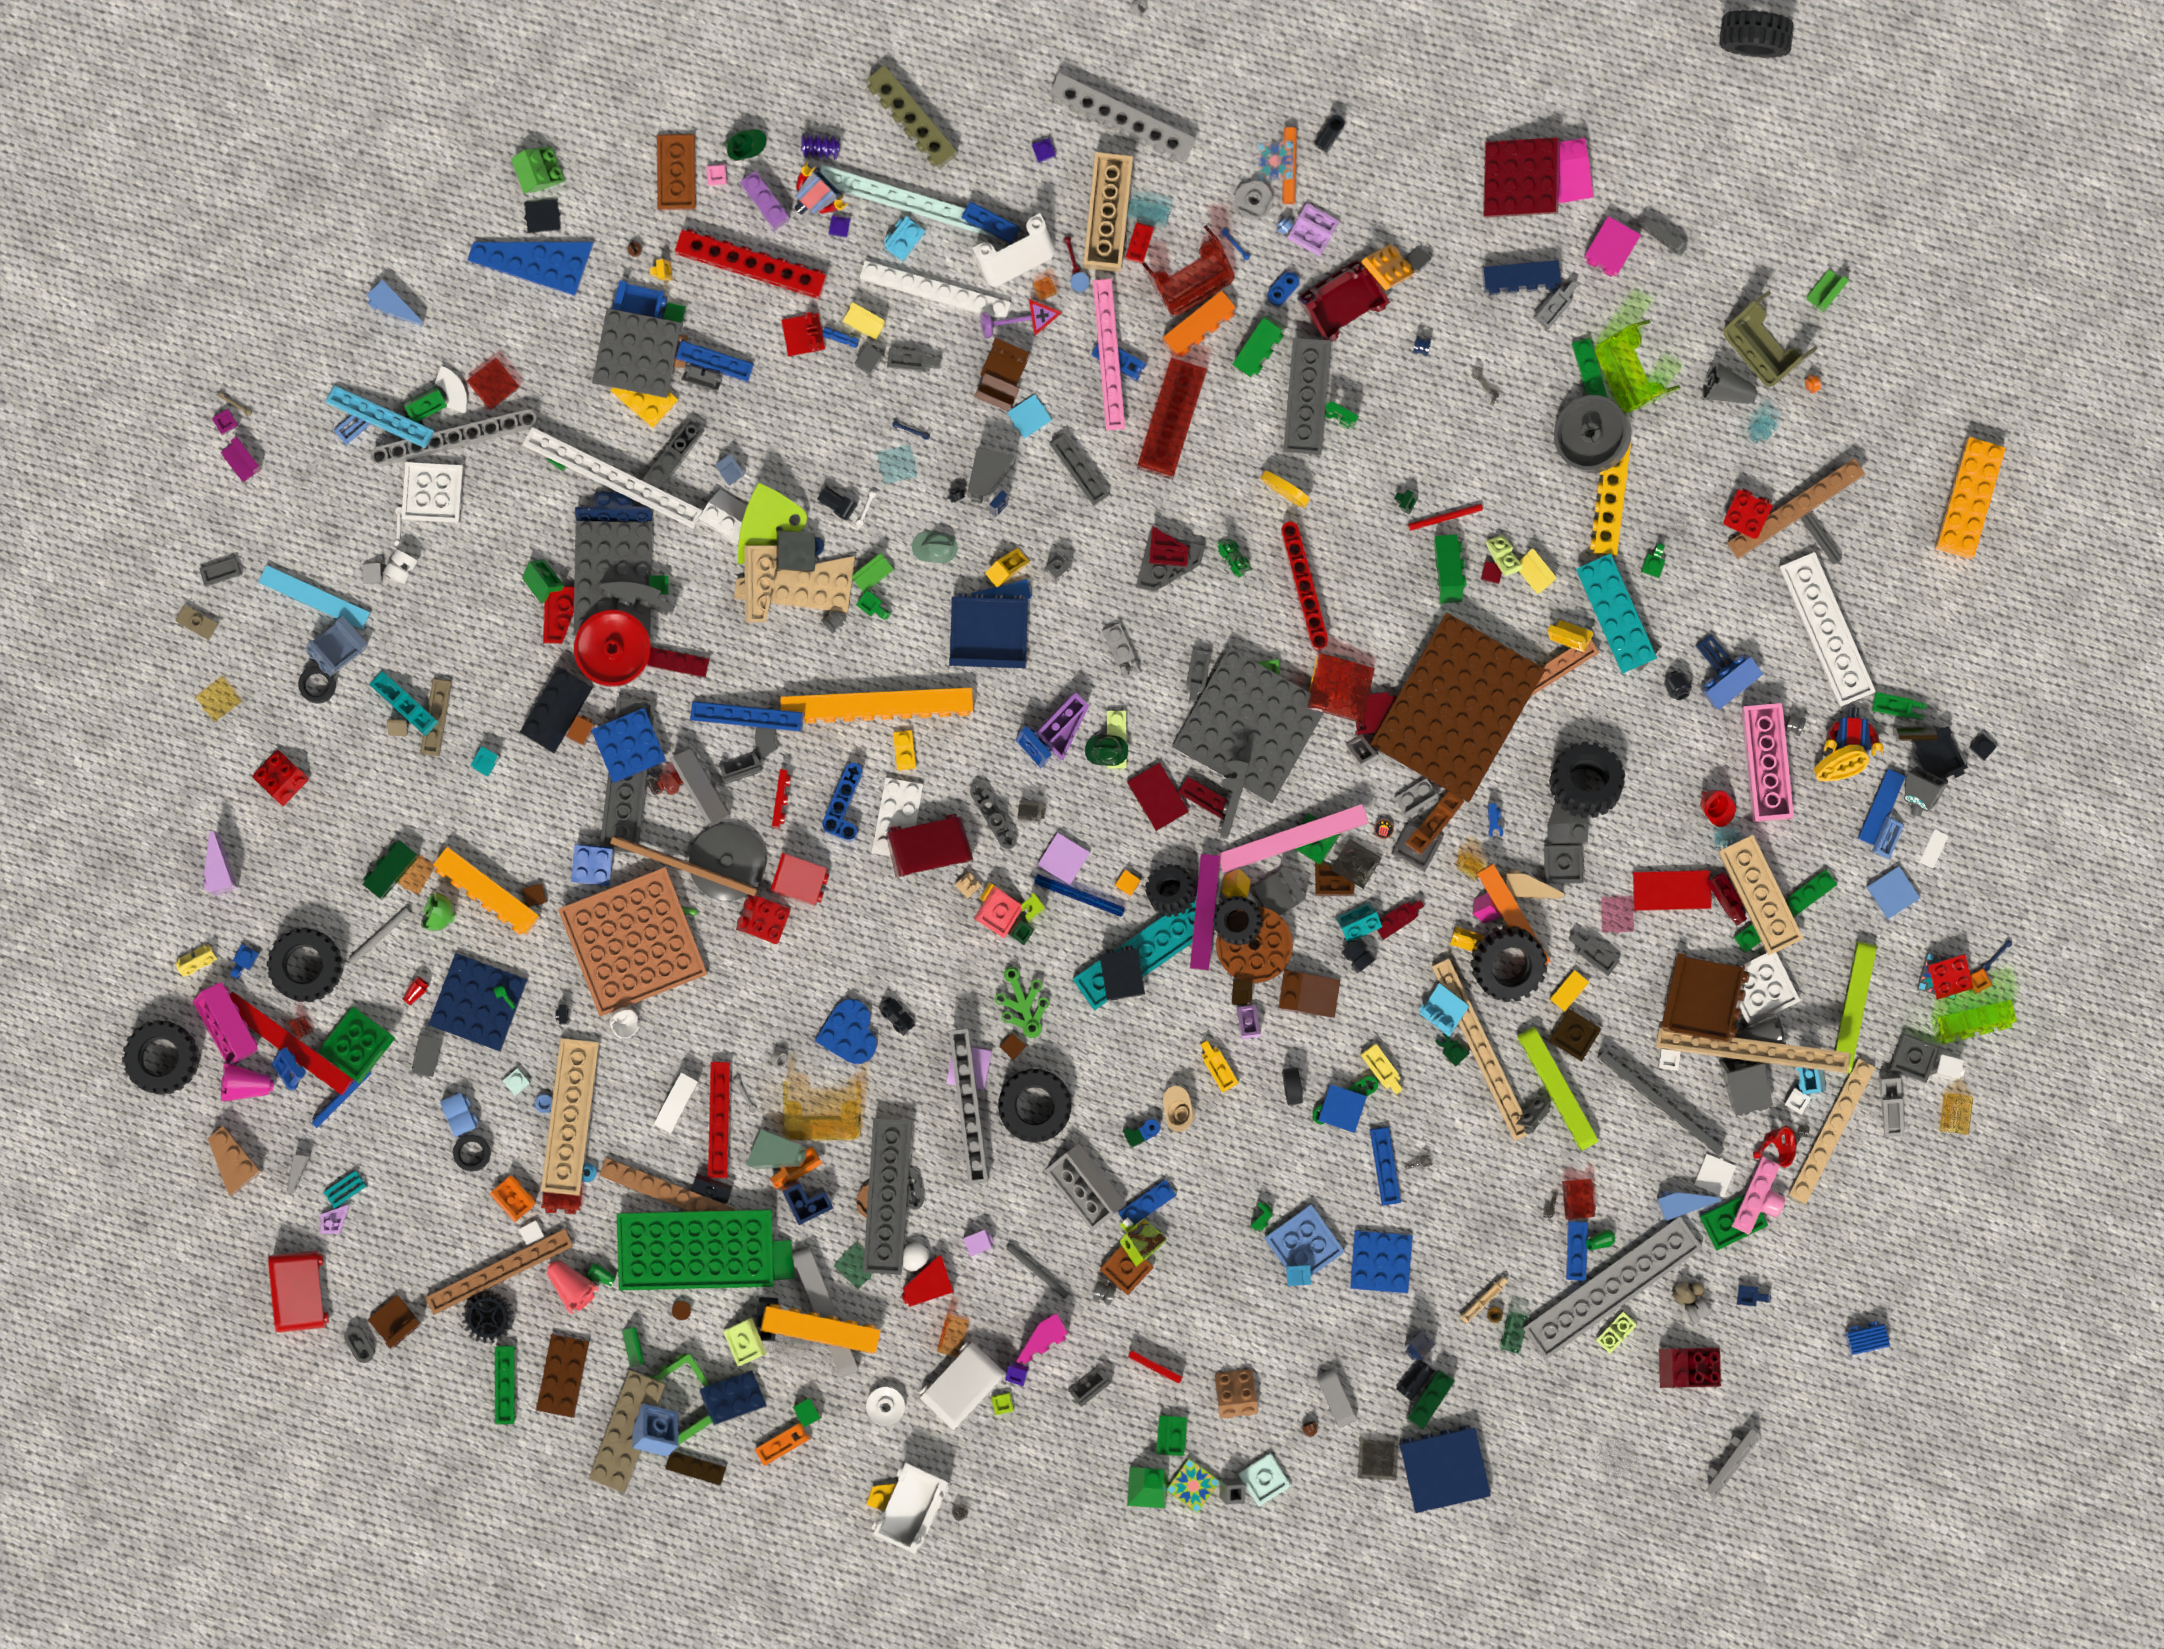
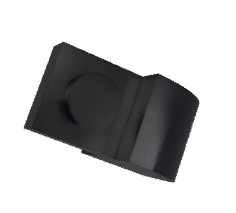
M759 1297L756 1307L755 1326L761 1341H775L776 1334L760 1331L765 1307H770V1304L778 1305V1298Z

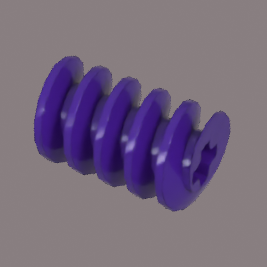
M802 133L801 152H803L804 157H807L810 152L812 158L818 153L820 159L824 153L827 159H830L831 154H833L834 159L837 160L840 152V137L836 141L835 136L832 135L831 140H828L827 135H825L823 140H821L820 135L817 134L816 138L813 139L810 133L808 139H806L805 134Z

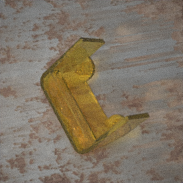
M783 1081L785 1136L792 1141H846L858 1139L862 1132L861 1081H857V1100L846 1101L842 1105L841 1116H803V1109L800 1103L788 1101V1082Z

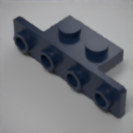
M594 492V507H575L576 521L645 522L652 521V511L648 506H633V499L619 492Z

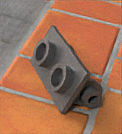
M691 363L690 365H685V372L681 378L682 381L704 387L708 390L718 391L723 375L706 369L705 374H702L703 367Z
M1536 1097L1517 1121L1516 1125L1524 1126L1526 1134L1534 1133L1539 1125L1538 1120L1542 1121L1550 1112L1552 1100Z

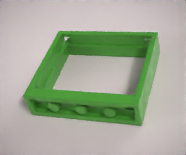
M685 1353L675 1358L676 1363L673 1365L666 1364L659 1369L660 1373L655 1377L652 1374L648 1376L660 1381L688 1362L703 1386L711 1385L692 1355H686ZM708 1415L678 1435V1445L712 1423L710 1416Z

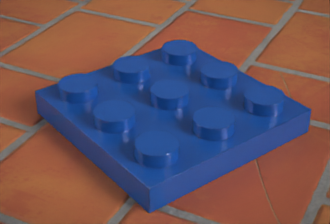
M645 708L591 730L613 783L666 762Z
M1354 1231L1350 1289L1408 1293L1413 1235Z

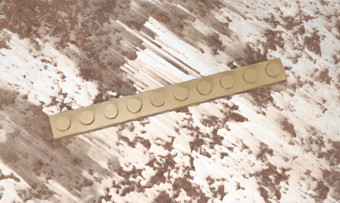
M1450 959L1432 966L1431 968L1438 982L1469 1005L1468 1010L1458 1024L1513 1140L1516 1141L1529 1135L1524 1132V1126L1516 1125L1523 1113Z
M1659 1028L1656 1048L1847 1074L1851 1054L1847 1052L1733 1038L1732 1043H1725L1666 1032L1662 1028Z

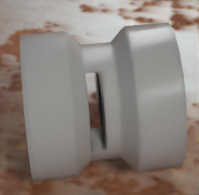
M1701 1298L1694 1305H1688L1684 1308L1693 1324L1698 1323L1702 1317L1711 1315Z

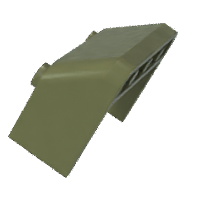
M1770 290L1754 300L1724 329L1726 340L1762 383L1768 387H1772L1780 382L1818 349L1817 346H1814L1805 354H1802L1797 348H1790L1785 352L1761 324L1766 319L1767 313L1760 303L1771 294Z

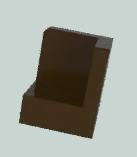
M1233 981L1232 1005L1250 1006L1252 1001V982Z

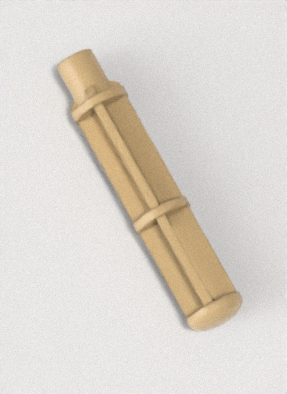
M1502 1277L1498 1282H1494L1493 1286L1484 1295L1476 1299L1460 1315L1461 1320L1469 1323L1482 1308L1484 1309L1502 1291L1508 1281Z

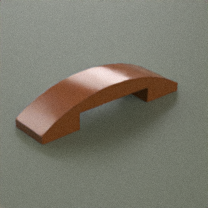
M1448 791L1405 844L1421 855L1450 822L1464 801Z

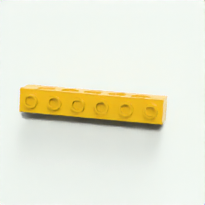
M1631 443L1626 454L1619 461V465L1599 472V475L1603 476L1602 482H1598L1597 487L1600 499L1595 503V512H1598L1597 520H1593L1592 531H1595V538H1591L1590 550H1593V555L1606 556L1610 553L1613 558L1617 556ZM1607 477H1616L1617 483L1610 484ZM1608 494L1613 495L1615 502L1608 503L1605 500V496ZM1604 513L1611 514V522H1606L1603 519ZM1600 533H1609L1610 539L1607 541L1602 540Z

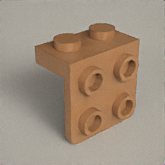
M1251 1369L1215 1374L1219 1418L1229 1419L1235 1416L1258 1414L1254 1375Z

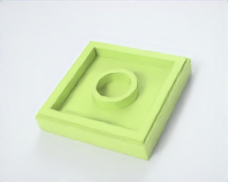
M752 1318L723 1331L737 1366L767 1354Z

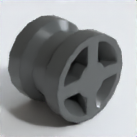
M833 610L829 612V616L821 619V622L832 634L836 632L838 627L844 625Z
M1792 713L1785 731H1792L1796 736H1800L1806 723V718H1798L1796 714Z

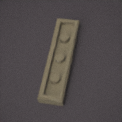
M437 678L432 680L427 712L439 723L427 736L423 735L420 754L440 756L452 681Z

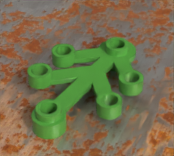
M1009 967L1004 972V978L1007 982L1011 983L1018 1003L1006 998L1002 993L995 996V1002L998 1005H1004L1022 1013L1025 1021L1013 1017V1014L1009 1011L1002 1014V1021L1023 1028V1033L1027 1037L1036 1038L1041 1034L1042 1026L1040 1020L1045 1009L1049 1006V1001L1046 998H1040L1038 1000V1009L1032 1018L1030 1009L1038 991L1042 989V983L1040 980H1033L1031 990L1025 1000L1018 982L1019 971L1015 967ZM1010 971L1015 972L1014 978L1008 977ZM1035 982L1040 984L1039 989L1033 988ZM1003 996L1004 1002H997V997ZM1045 1000L1047 1006L1041 1007L1040 1001ZM1005 1014L1011 1015L1009 1021L1004 1020ZM1030 1025H1034L1036 1027V1030L1034 1032L1029 1031L1028 1028Z

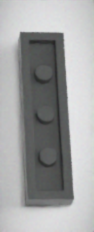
M1066 433L1050 443L1051 448L1093 506L1109 496V493Z

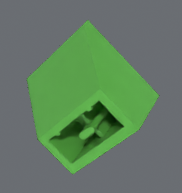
M552 146L525 149L511 158L524 194L538 192L565 182Z

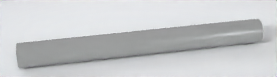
M405 908L348 960L354 965L411 914L408 909Z

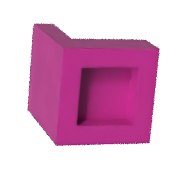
M1488 893L1474 899L1472 914L1482 923L1486 924L1501 917Z

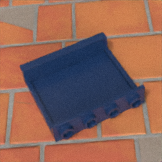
M956 593L955 597H951L949 666L1026 669L1028 599H1024V596L1013 595V599H1005V595H994V598H986V594H975V598L967 597V594Z
M1470 1425L1459 1427V1431L1452 1432L1451 1429L1440 1431L1441 1435L1433 1437L1432 1433L1421 1435V1440L1414 1441L1412 1437L1403 1439V1444H1399L1414 1513L1491 1496L1475 1427L1471 1428Z

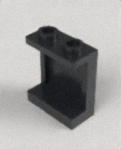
M1949 726L1936 732V740L1915 741L1911 744L1923 769L1947 782V778L1953 775L1955 778L1965 774L1964 770L1969 768L1967 764H1964L1950 735L1952 732Z
M1133 946L1122 947V951L1114 952V949L1103 950V954H1100L1099 958L1107 1001L1145 995L1138 949H1133Z

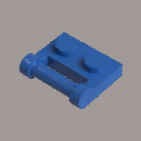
M286 1047L279 1051L272 1062V1066L287 1089L290 1091L295 1090L298 1087L299 1080L304 1078L306 1071L297 1065L294 1054L289 1052Z

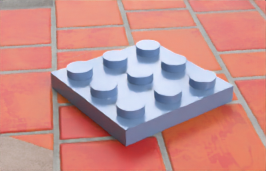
M1312 1205L1264 1238L1285 1269L1290 1266L1310 1265L1311 1276L1345 1252Z

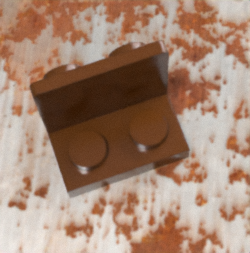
M995 337L992 349L980 375L984 377L985 373H989L1017 386L1030 358V353Z
M398 1295L368 1319L386 1341L385 1344L389 1349L395 1348L422 1325Z

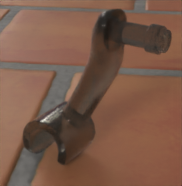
M1475 367L1474 369L1479 371L1480 375L1475 376L1471 374V377L1478 380L1484 389L1493 395L1490 404L1494 405L1496 398H1499V394L1482 377V369Z

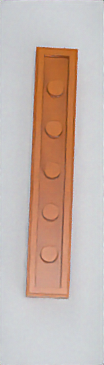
M1492 863L1477 872L1478 878L1506 925H1509L1510 928L1518 926L1521 930H1527L1539 942L1495 865ZM1544 950V954H1545L1546 957H1547V962H1545V964H1547V963H1549L1551 960L1549 959L1548 955L1546 954V952H1545V950Z

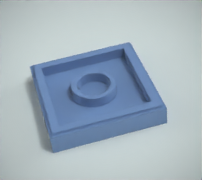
M1900 867L1895 868L1866 887L1887 919L1920 899Z

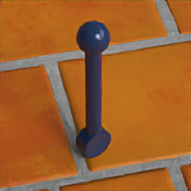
M898 421L892 423L894 428H901L922 436L925 440H928L930 437L929 433H922L899 424Z
M2006 940L2005 945L1988 963L1984 964L1982 968L1985 971L1990 970V966L1992 965V963L2007 948L2012 946V942L2010 940Z

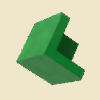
M811 1398L793 1407L803 1427L821 1419Z

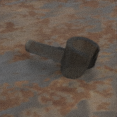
M1798 1127L1795 1137L1796 1146L1801 1137H1808L1810 1131L1808 1127Z
M1430 1155L1421 1156L1418 1161L1405 1165V1169L1408 1170L1417 1166H1431L1433 1163H1425V1159L1430 1157Z
M1557 1192L1553 1193L1550 1207H1544L1543 1218H1552L1554 1216Z

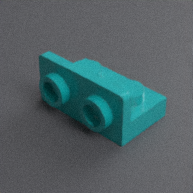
M1371 902L1335 917L1348 943L1382 928L1378 914Z

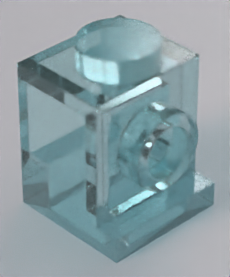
M1765 413L1749 429V438L1755 444L1759 443L1762 439L1766 441L1773 434L1771 430L1775 432L1779 426Z
M1739 828L1715 829L1713 831L1715 850H1719L1721 846L1724 849L1743 840L1742 832H1739Z

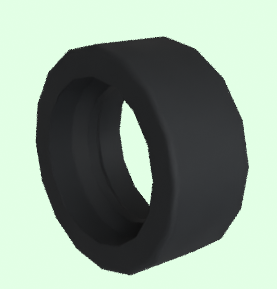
M319 666L310 667L300 675L298 689L301 695L309 702L315 704L324 703L334 695L336 681L333 675L330 677ZM321 674L326 677L328 689L323 695L313 696L307 691L306 682L311 675Z
M1298 1067L1283 1069V1083L1287 1104H1302L1303 1092Z
M466 1135L460 1138L453 1149V1158L457 1166L470 1172L479 1171L484 1168L489 1162L491 1155L487 1142L476 1135ZM468 1142H476L483 1149V1157L477 1164H466L461 1158V1148Z

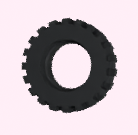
M1757 10L1730 11L1722 17L1719 44L1723 50L1741 56L1761 58L1783 57L1791 51L1794 24L1790 18L1778 15L1777 13Z
M1582 742L1581 745H1578V743L1572 744L1570 749L1566 747L1558 755L1553 765L1549 779L1551 795H1555L1554 800L1557 804H1562L1561 809L1571 811L1573 816L1579 814L1581 818H1587L1588 815H1591L1592 818L1599 816V813L1604 815L1608 813L1609 809H1613L1621 796L1625 784L1623 764L1621 760H1616L1617 755L1614 752L1610 753L1608 751L1609 748L1603 746V748L1598 746L1599 743L1593 742V745L1588 744V742ZM1583 768L1593 770L1601 776L1605 786L1597 791H1584L1572 782L1570 773Z
M1503 925L1502 929L1495 927L1492 929L1493 932L1491 934L1486 932L1482 935L1484 939L1482 941L1478 940L1475 944L1477 949H1474L1471 954L1473 960H1471L1472 974L1484 992L1491 995L1494 999H1502L1504 1002H1510L1511 999L1515 1002L1521 1001L1522 996L1528 998L1531 996L1529 992L1532 990L1536 992L1539 989L1537 985L1539 982L1543 983L1545 979L1543 973L1547 972L1545 964L1547 957L1541 944L1527 930H1521L1518 926L1510 928L1509 925ZM1508 948H1518L1523 951L1526 961L1524 968L1517 976L1510 979H1499L1494 975L1492 971L1493 961L1501 951Z
M292 929L289 933L282 934L281 938L273 943L274 947L268 953L269 961H267V967L269 972L267 973L273 986L282 995L298 1002H314V1000L325 998V995L330 994L334 986L338 985L339 977L343 972V959L335 942L324 933L315 929ZM302 947L315 949L323 961L320 975L309 983L295 981L287 970V962L290 955L296 949Z
M153 1020V1022L142 1024L143 1026L140 1028L137 1027L133 1031V1035H129L126 1041L128 1043L123 1048L124 1057H122V1063L125 1064V1073L129 1075L131 1082L142 1090L158 1095L172 1094L176 1090L180 1091L183 1089L186 1083L189 1084L192 1081L191 1077L198 1070L196 1066L197 1063L199 1064L200 1059L198 1057L199 1049L195 1044L193 1036L185 1028L170 1021ZM159 1039L172 1042L179 1054L178 1063L174 1070L162 1076L150 1073L143 1062L147 1046Z
M1027 1069L1016 1073L1003 1086L998 1100L999 1116L1006 1130L1014 1137L1031 1143L1045 1142L1056 1137L1065 1128L1071 1114V1097L1063 1081L1052 1072L1045 1071L1044 1069ZM1029 1088L1045 1090L1053 1101V1110L1050 1117L1039 1124H1031L1024 1121L1017 1112V1100L1021 1093Z

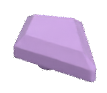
M348 1205L320 1214L321 1234L341 1233L349 1209Z

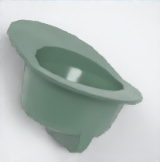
M922 532L913 539L912 543L914 555L919 560L925 562L947 563L953 560L958 551L956 540L951 535L941 532Z

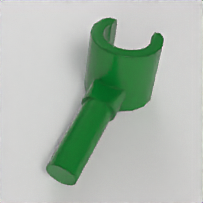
M503 986L494 988L497 998L503 996L512 1009L516 1007Z

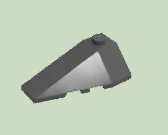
M1577 769L1570 773L1572 782L1578 788L1587 791L1586 769ZM1555 802L1547 825L1548 845H1586L1588 843V816L1587 818H1581L1579 814L1573 816L1571 811L1561 809V803L1557 804Z

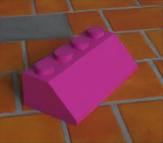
M220 982L201 991L192 1002L225 1063L237 1065L253 1055L258 1050V1044L253 1036L251 1037L246 1021L241 1019L238 1006L230 999L228 988Z

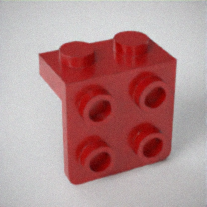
M1744 488L1742 490L1738 489L1723 520V524L1750 538L1757 539L1773 505L1769 504L1770 500L1760 496L1758 499L1752 496L1753 493Z
M280 750L275 751L253 774V779L283 807L310 780Z
M749 895L744 902L743 912L737 920L736 930L753 935L772 944H778L790 910L760 896Z

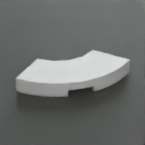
M441 366L435 385L442 388L446 393L448 409L466 414L467 394L462 382L451 370Z

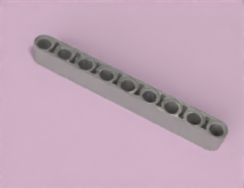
M522 410L434 432L426 448L422 447L418 452L413 451L414 443L408 440L378 446L371 451V459L377 466H386L530 430L532 427H536L538 419L532 410ZM527 415L533 416V421L529 424L524 423V418ZM508 420L515 421L512 428L505 427V423ZM492 424L495 425L496 430L493 433H488L487 427ZM472 429L478 431L474 438L468 436L469 431ZM458 434L459 439L456 442H450V436ZM435 438L441 440L440 445L437 447L431 446V442ZM397 448H403L401 456L394 455V451ZM378 453H385L383 460H376L375 457Z

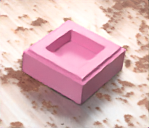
M725 164L706 166L708 186L727 184Z

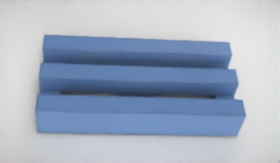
M351 415L334 432L347 446L371 424L368 422L364 423L346 439L345 437L364 421L359 419L341 434L340 431L356 418Z
M1886 816L1872 852L1890 860L1904 824Z

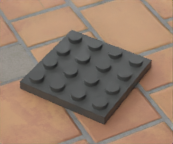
M607 308L592 384L667 398L682 323Z

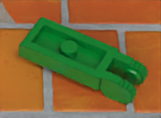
M1875 692L1871 712L1924 721V715L1911 713L1912 707L1927 709V704L1913 701V699Z

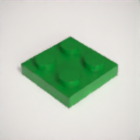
M1308 813L1301 825L1318 820V818ZM1341 833L1294 850L1321 865Z

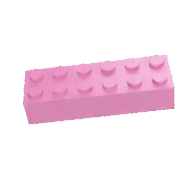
M1782 703L1744 706L1741 709L1752 821L1757 823L1790 820L1794 817Z

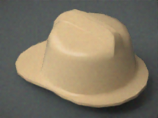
M1172 1086L1168 1088L1163 1096L1166 1122L1171 1130L1182 1132L1194 1121L1195 1110L1191 1104L1188 1092L1183 1087Z

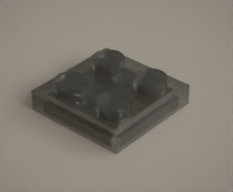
M1349 838L1332 865L1331 870L1364 889L1382 857Z
M1359 1439L1357 1478L1396 1481L1398 1442Z

